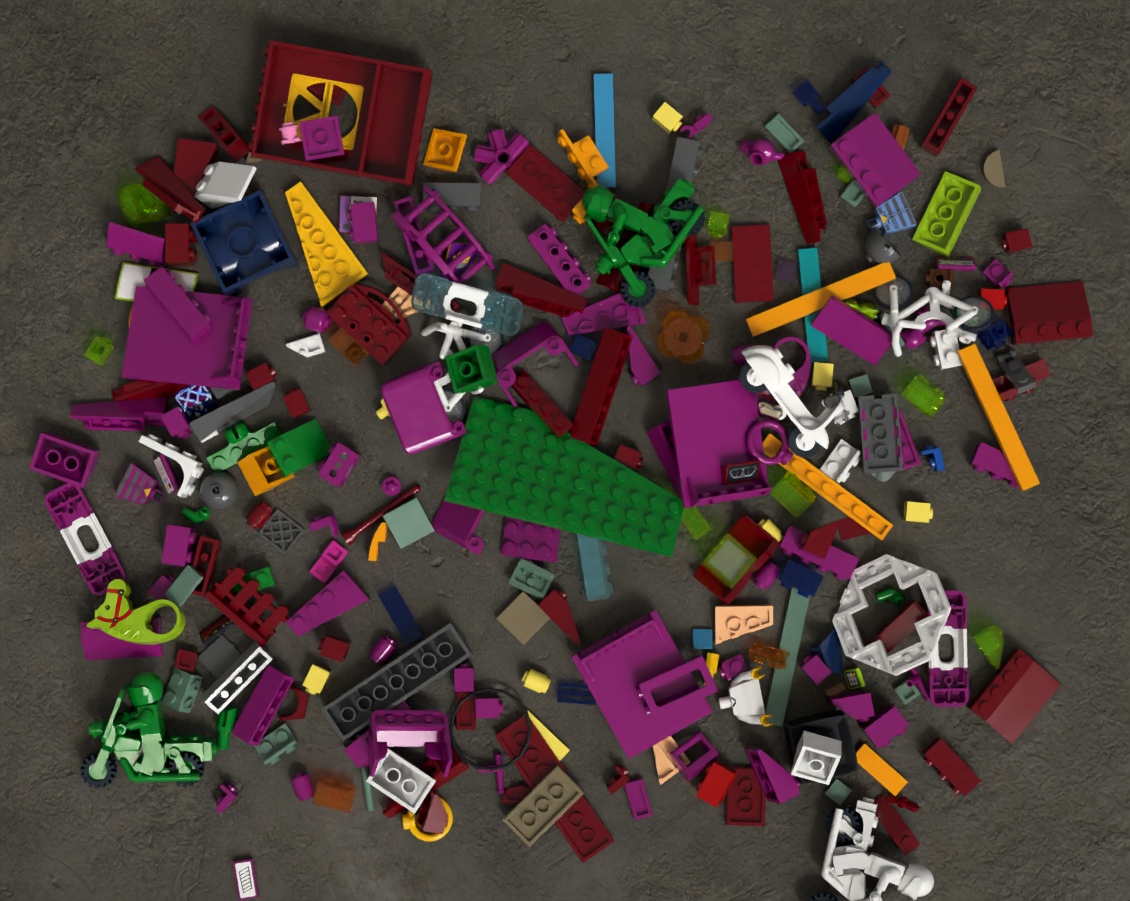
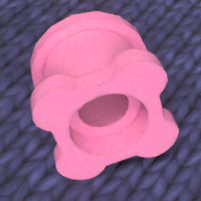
M293 122L282 124V128H279L283 141H281L282 145L301 141L297 134L298 125L294 126Z

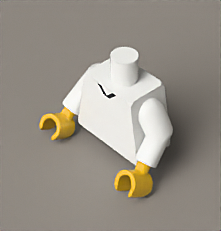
M758 666L753 670L740 673L731 681L730 687H728L729 696L718 698L720 709L731 707L733 715L749 724L773 725V723H768L767 718L773 717V715H764L765 709L759 679L764 677L765 674L759 675L757 672L762 667Z

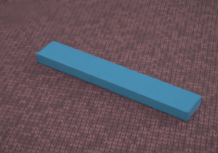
M613 73L594 74L595 144L609 166L607 170L596 176V181L598 185L606 188H616Z

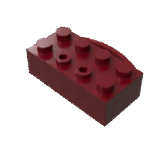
M351 285L327 312L338 325L382 366L388 364L413 336L408 319L400 306L389 295L369 285ZM368 292L378 295L389 303L400 318V323L394 319L385 306L373 299Z

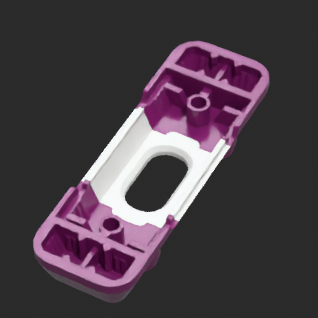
M66 483L49 492L45 497V505L69 547L90 591L95 595H103L107 593V588L111 581L115 579L125 581V571L81 487ZM83 525L90 526L99 543L96 551L87 552L77 534L79 527Z
M952 590L945 591L951 611L942 634H950L953 637L954 657L950 662H942L939 659L937 644L932 659L929 661L930 701L937 707H961L969 699L966 626L967 600L964 593ZM927 605L928 615L931 616L930 610Z

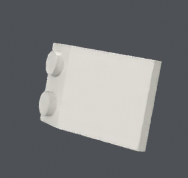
M226 162L209 164L204 170L205 175L196 186L197 191L194 197L211 209L240 201L257 168Z
M388 748L386 757L378 762L374 777L369 776L366 782L415 814L436 780Z

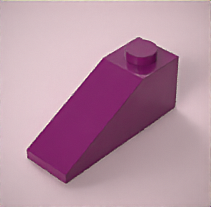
M629 325L626 328V332L628 335L633 336L629 348L632 372L630 377L635 385L639 384L642 387L661 375V372Z

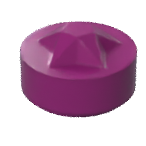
M388 477L382 483V490L388 496H395L401 491V482L395 477Z

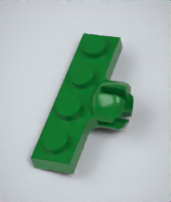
M275 421L252 432L247 429L244 422L235 423V429L238 434H236L232 426H229L225 430L228 444L206 456L213 471L221 472L249 454L265 448L267 442L282 435Z

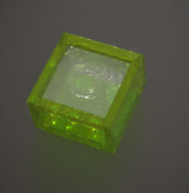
M727 533L721 537L700 564L728 588H733L757 558Z

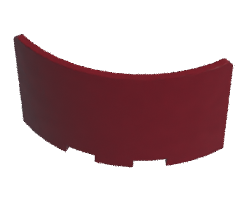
M743 515L708 555L693 576L726 605H729L749 582L750 577L755 571H758L772 556L780 542L750 517Z

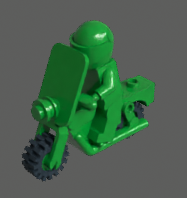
M678 179L672 189L668 188L663 195L665 199L662 204L657 203L651 212L654 214L653 218L648 217V214L642 210L616 199L615 195L604 186H592L583 194L582 206L586 211L583 217L584 222L604 254L598 256V261L594 262L596 265L594 269L604 275L605 273L610 274L611 268H618L624 278L621 283V296L623 301L629 306L642 308L650 304L655 295L653 279L644 272L634 273L629 265L664 269L668 266L686 238L694 236L703 228L705 222L704 209L698 203L696 204L692 200L691 202L689 201L695 189L692 188L694 185L686 179L683 181ZM678 202V204L673 207V210H671L670 208L672 207V205ZM590 218L598 223H605L606 220L614 223L612 226L613 231L607 235L605 241ZM670 222L674 232H677L678 235L676 237L670 231L667 223ZM624 229L635 234L621 247L619 252V238H621Z
M143 671L138 673L131 683H125L120 691L109 722L105 719H101V721L93 719V723L89 724V734L93 735V738L101 736L103 745L100 752H92L84 759L80 768V772H82L80 776L81 779L84 778L83 782L85 784L88 782L89 787L94 785L95 789H98L99 786L104 788L106 785H109L117 773L116 760L111 758L113 749L127 777L132 782L176 781L178 786L183 784L182 787L187 785L190 787L193 786V783L196 784L200 781L204 772V761H212L214 755H217V743H214V737H201L199 734H193L189 737L171 735L166 738V724L161 703L163 693L162 680L154 672ZM128 690L129 700L133 706H137V709L134 712L129 710L123 711L118 715ZM140 728V734L126 731V729L134 730ZM169 756V758H171L169 766L164 767L167 757Z

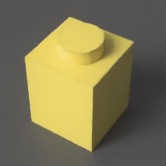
M666 102L663 103L652 118L655 123L669 134L672 131L676 132L683 124L681 122L683 116Z
M819 362L812 364L811 386L815 387V390L827 391V388L832 387L834 364Z
M909 501L904 503L903 521L929 523V519H932L933 508H930V503Z
M315 663L312 664L303 683V686L306 687L305 690L314 695L322 693L332 671Z

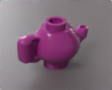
M757 139L753 142L744 140L739 147L741 152L749 154L750 161L757 166L768 164L772 160H781L784 157V153L775 151L772 143L766 139Z

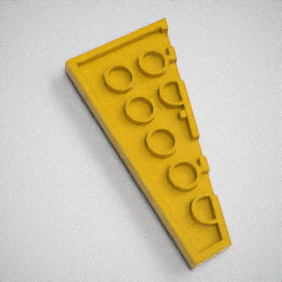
M300 181L286 191L285 194L320 305L323 308L345 292L351 285L356 284L367 276L368 273Z

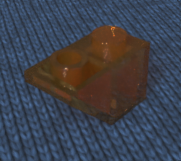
M342 327L328 341L355 367L369 355Z

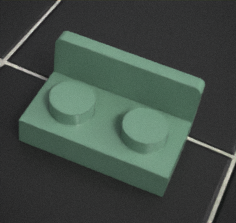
M284 723L264 737L258 746L254 747L263 758L265 765L269 762L273 765L281 759L280 754L283 752L289 754L296 749L295 744L299 741L287 723Z

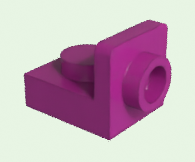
M994 259L982 274L998 289L1002 286L1006 287L1013 280L1011 276L1014 272L1008 271L997 259Z
M742 654L721 661V667L718 668L722 678L726 677L727 681L732 680V678L737 677L742 672L748 671Z
M223 782L219 786L227 793V795L223 794L216 801L218 806L215 810L220 814L239 795L236 792L237 788L229 782Z

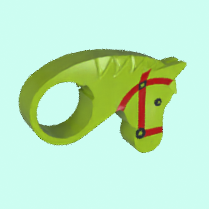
M115 579L108 585L104 603L95 610V619L86 625L91 629H101L105 633L127 642L155 645L178 637L185 626V615L180 607L164 599L156 600L134 610L132 602L128 599L131 593L129 584L123 580ZM164 606L173 607L177 615L174 628L166 634H156L150 625L154 612Z

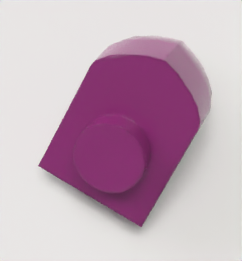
M323 515L313 518V523L308 524L311 531L330 526L335 539L338 537V523L335 515L323 518Z

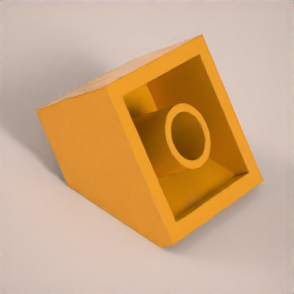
M266 447L249 454L237 462L255 496L295 477L293 474L285 479L282 478Z

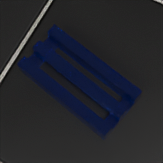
M559 682L557 702L596 705V700L590 692L562 690V687L589 689L587 684ZM562 694L592 697V700L562 698Z

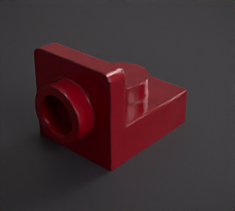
M617 763L614 765V768L620 776L617 777L615 775L607 782L609 784L607 790L612 795L630 780L627 776L630 774L623 765L619 766Z

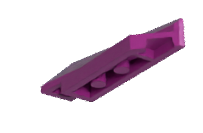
M167 398L76 404L72 406L70 418L81 420L83 426L88 430L146 431L147 424L166 426L161 415L167 413Z

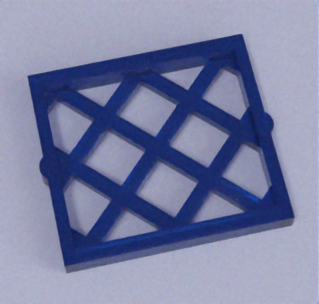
M191 385L174 395V398L190 422L218 409L216 402L204 386H199L198 391H193L192 389L196 386ZM202 387L204 388L206 393L201 392ZM188 392L186 398L180 397L183 393ZM190 393L197 394L195 400L189 399ZM200 395L206 396L205 402L198 401ZM209 398L213 404L207 403ZM180 400L185 401L184 406L182 405ZM188 402L194 403L193 409L186 407ZM197 404L203 405L202 411L196 409ZM206 406L212 407V409L205 411ZM194 412L201 413V415L193 418Z

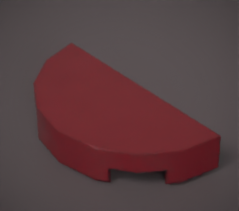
M523 784L514 785L503 794L501 802L518 804L532 789Z

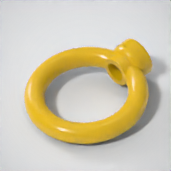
M439 797L448 814V824L443 834H427L420 831L415 825V814L408 810L407 814H402L404 830L409 829L415 837L423 841L439 840L449 832L452 826V810L449 804Z

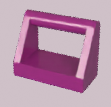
M700 731L669 753L677 769L687 782L706 769L710 763H714L719 754ZM700 741L706 754L686 767L678 756Z

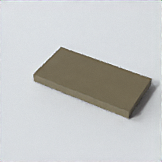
M556 765L502 820L530 847L585 792Z

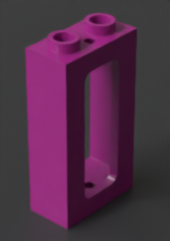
M701 654L637 682L639 687L636 688L640 699L644 698L647 703L644 708L648 717L652 715L654 720L718 692ZM696 669L700 670L705 681L704 687L662 706L655 704L651 695L652 689Z

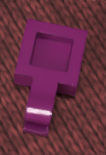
M709 113L705 116L701 114L694 120L695 124L693 126H683L680 129V133L685 130L689 131L690 135L686 139L691 140L696 133H699L711 124L713 118Z

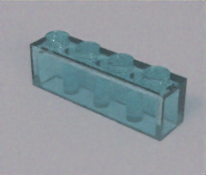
M577 534L587 601L610 598V594L613 593L612 582H608L607 575L610 574L609 563L604 561V556L607 555L606 544H602L601 539Z

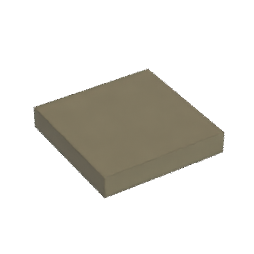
M523 591L496 619L525 645L550 617Z

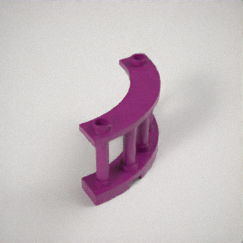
M425 185L423 189L428 197L410 213L402 216L396 211L391 215L396 225L413 242L416 241L421 246L422 252L431 263L439 267L441 270L439 273L449 286L452 282L465 285V282L485 264L491 270L495 269L491 262L493 260L492 256L482 249L462 222L440 200L441 196L435 189L430 190ZM431 203H434L442 212L422 230H416L411 225L412 220ZM448 217L457 228L436 247H431L425 240L427 235ZM463 234L470 245L450 263H445L440 257L442 255L441 252ZM475 251L480 259L460 277H456L453 273L455 268Z

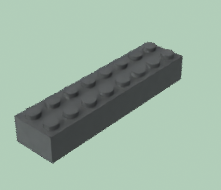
M450 622L321 710L341 740L344 741L368 725L374 711L392 709L473 653L453 623Z

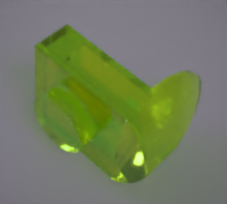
M711 210L707 230L710 236L718 239L727 234L730 213Z

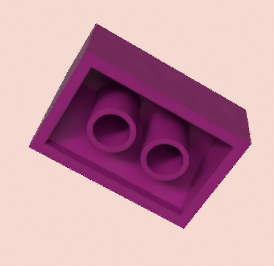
M109 222L106 247L112 249L111 253L119 256L125 253L130 255V259L139 262L141 259L148 260L147 264L159 267V264L165 266V239Z
M48 431L42 432L29 469L85 488L96 467L101 450Z

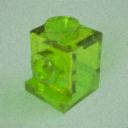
M95 336L84 356L104 367L105 362L115 348L111 345L113 341L105 336L101 338ZM100 347L105 348L102 354L99 353Z

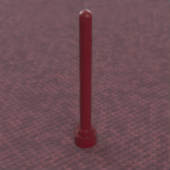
M414 485L353 530L346 529L341 533L342 537L350 546L356 542L355 539L358 538L357 536L383 518V514L400 506L418 493L421 487Z

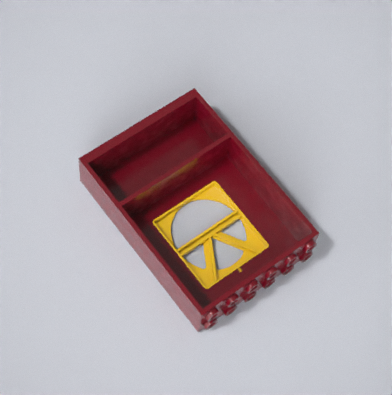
M270 40V45H266L265 48L267 63L262 66L261 75L264 76L263 83H260L258 94L261 96L260 103L257 102L255 107V114L258 115L257 122L254 121L252 125L254 139L253 141L250 140L248 152H251V156L256 159L413 187L433 75L432 70ZM317 83H325L323 102L307 90V87ZM337 85L352 96L357 107L356 124L352 131L342 138L345 155L306 161L299 122L328 117L333 86ZM300 94L321 112L294 121L293 105ZM293 122L294 126L298 125L297 134L301 141L282 145V133L279 131V128H282V124Z

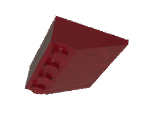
M1083 281L1006 289L1012 345L1093 337L1091 314Z
M1014 648L967 708L1013 744L1061 684L1022 650Z

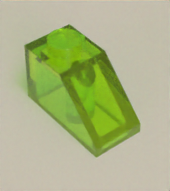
M989 624L971 637L991 667L998 669L1004 646V639L1002 638L1004 634L998 625Z

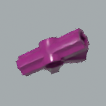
M497 129L488 133L491 147L477 145L474 162L487 164L478 175L490 186L506 169H509L513 161L529 145V142L518 132L507 142L504 130ZM503 155L509 157L505 163L499 162V158Z

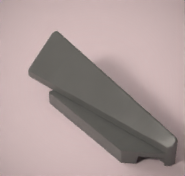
M275 381L266 384L191 421L189 425L198 439L202 441L216 430L219 433L229 426H233L235 423L241 422L270 407L277 384Z

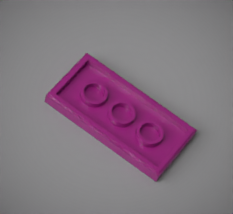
M833 295L811 322L813 328L874 366L892 345V332Z

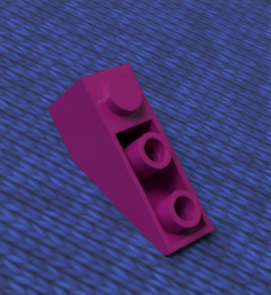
M982 442L978 443L969 462L970 465H973L972 469L980 473L984 471L991 473V478L1001 481V479L1009 481V486L1018 489L1019 486L1000 450Z

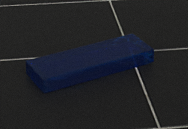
M396 586L378 595L406 645L424 636Z

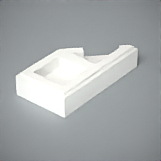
M320 333L286 344V347L307 358L326 352Z

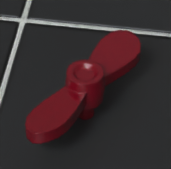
M892 795L885 796L887 801L897 804L899 808L905 807L912 812L919 810V806L916 803L908 802L907 797L899 799Z

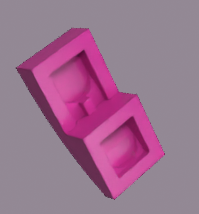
M333 540L309 571V574L325 584L348 551Z

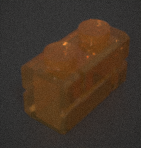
M324 777L323 780L320 779L318 781L313 804L351 813L357 789L353 788V784L343 782L340 785L336 784L334 779Z

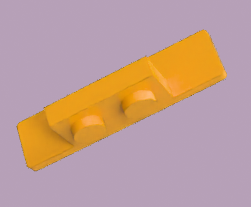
M563 129L559 130L557 141L562 148L566 149L569 161L578 168L577 173L579 177L586 181L588 184L587 188L598 185L594 177L607 170L609 166L590 136L588 135L572 144Z

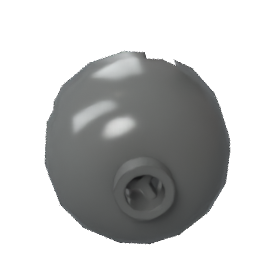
M877 228L865 240L864 248L867 252L865 257L871 264L877 263L879 265L888 262L893 264L901 257V254Z
M214 472L207 475L202 481L200 496L203 502L210 508L216 510L227 509L237 501L239 486L236 479L230 474Z

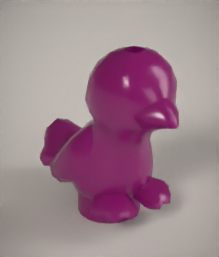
M922 306L921 310H916L914 312L917 314L915 319L917 316L929 312L930 307ZM938 319L927 320L925 322V329L910 328L900 332V336L906 348L914 349L925 343L924 339H927V337L923 336L924 332L933 329L937 325H944L946 327V324Z

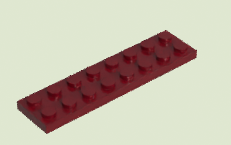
M525 715L495 735L511 760L519 755L526 743L528 725ZM530 719L532 729L529 745L522 757L514 762L530 788L533 789L556 765L571 778ZM584 795L555 822L582 863L615 841Z

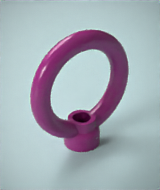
M764 419L756 422L750 428L747 434V448L750 455L756 461L760 460V463L764 465H774L779 462L785 465L793 457V453L789 450L788 433L780 423ZM771 427L781 436L782 447L774 457L762 456L755 447V435L761 428Z

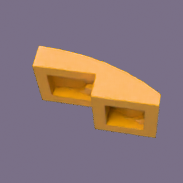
M381 523L376 530L371 542L368 561H378V543L386 542L387 523Z

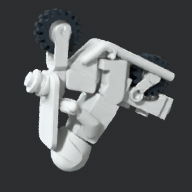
M863 797L862 800H858L855 811L843 806L836 807L828 813L825 819L827 834L830 836L821 874L829 884L848 899L847 901H883V891L885 892L888 883L898 885L897 891L901 895L911 898L899 901H914L917 897L925 896L932 890L934 877L927 867L910 863L908 869H906V865L874 852H867L868 847L873 845L872 827H877L879 818L875 816L878 804L874 803V799ZM856 812L860 813L863 819V832H859L861 826L860 818ZM853 839V842L855 843L852 845L836 847L837 841L846 842ZM866 874L879 878L876 888L872 890L869 896L870 898H865ZM818 892L808 901L839 900L828 892Z

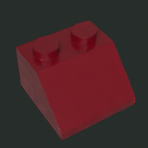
M832 521L809 530L806 534H802L798 543L801 545L800 550L825 559L840 522Z

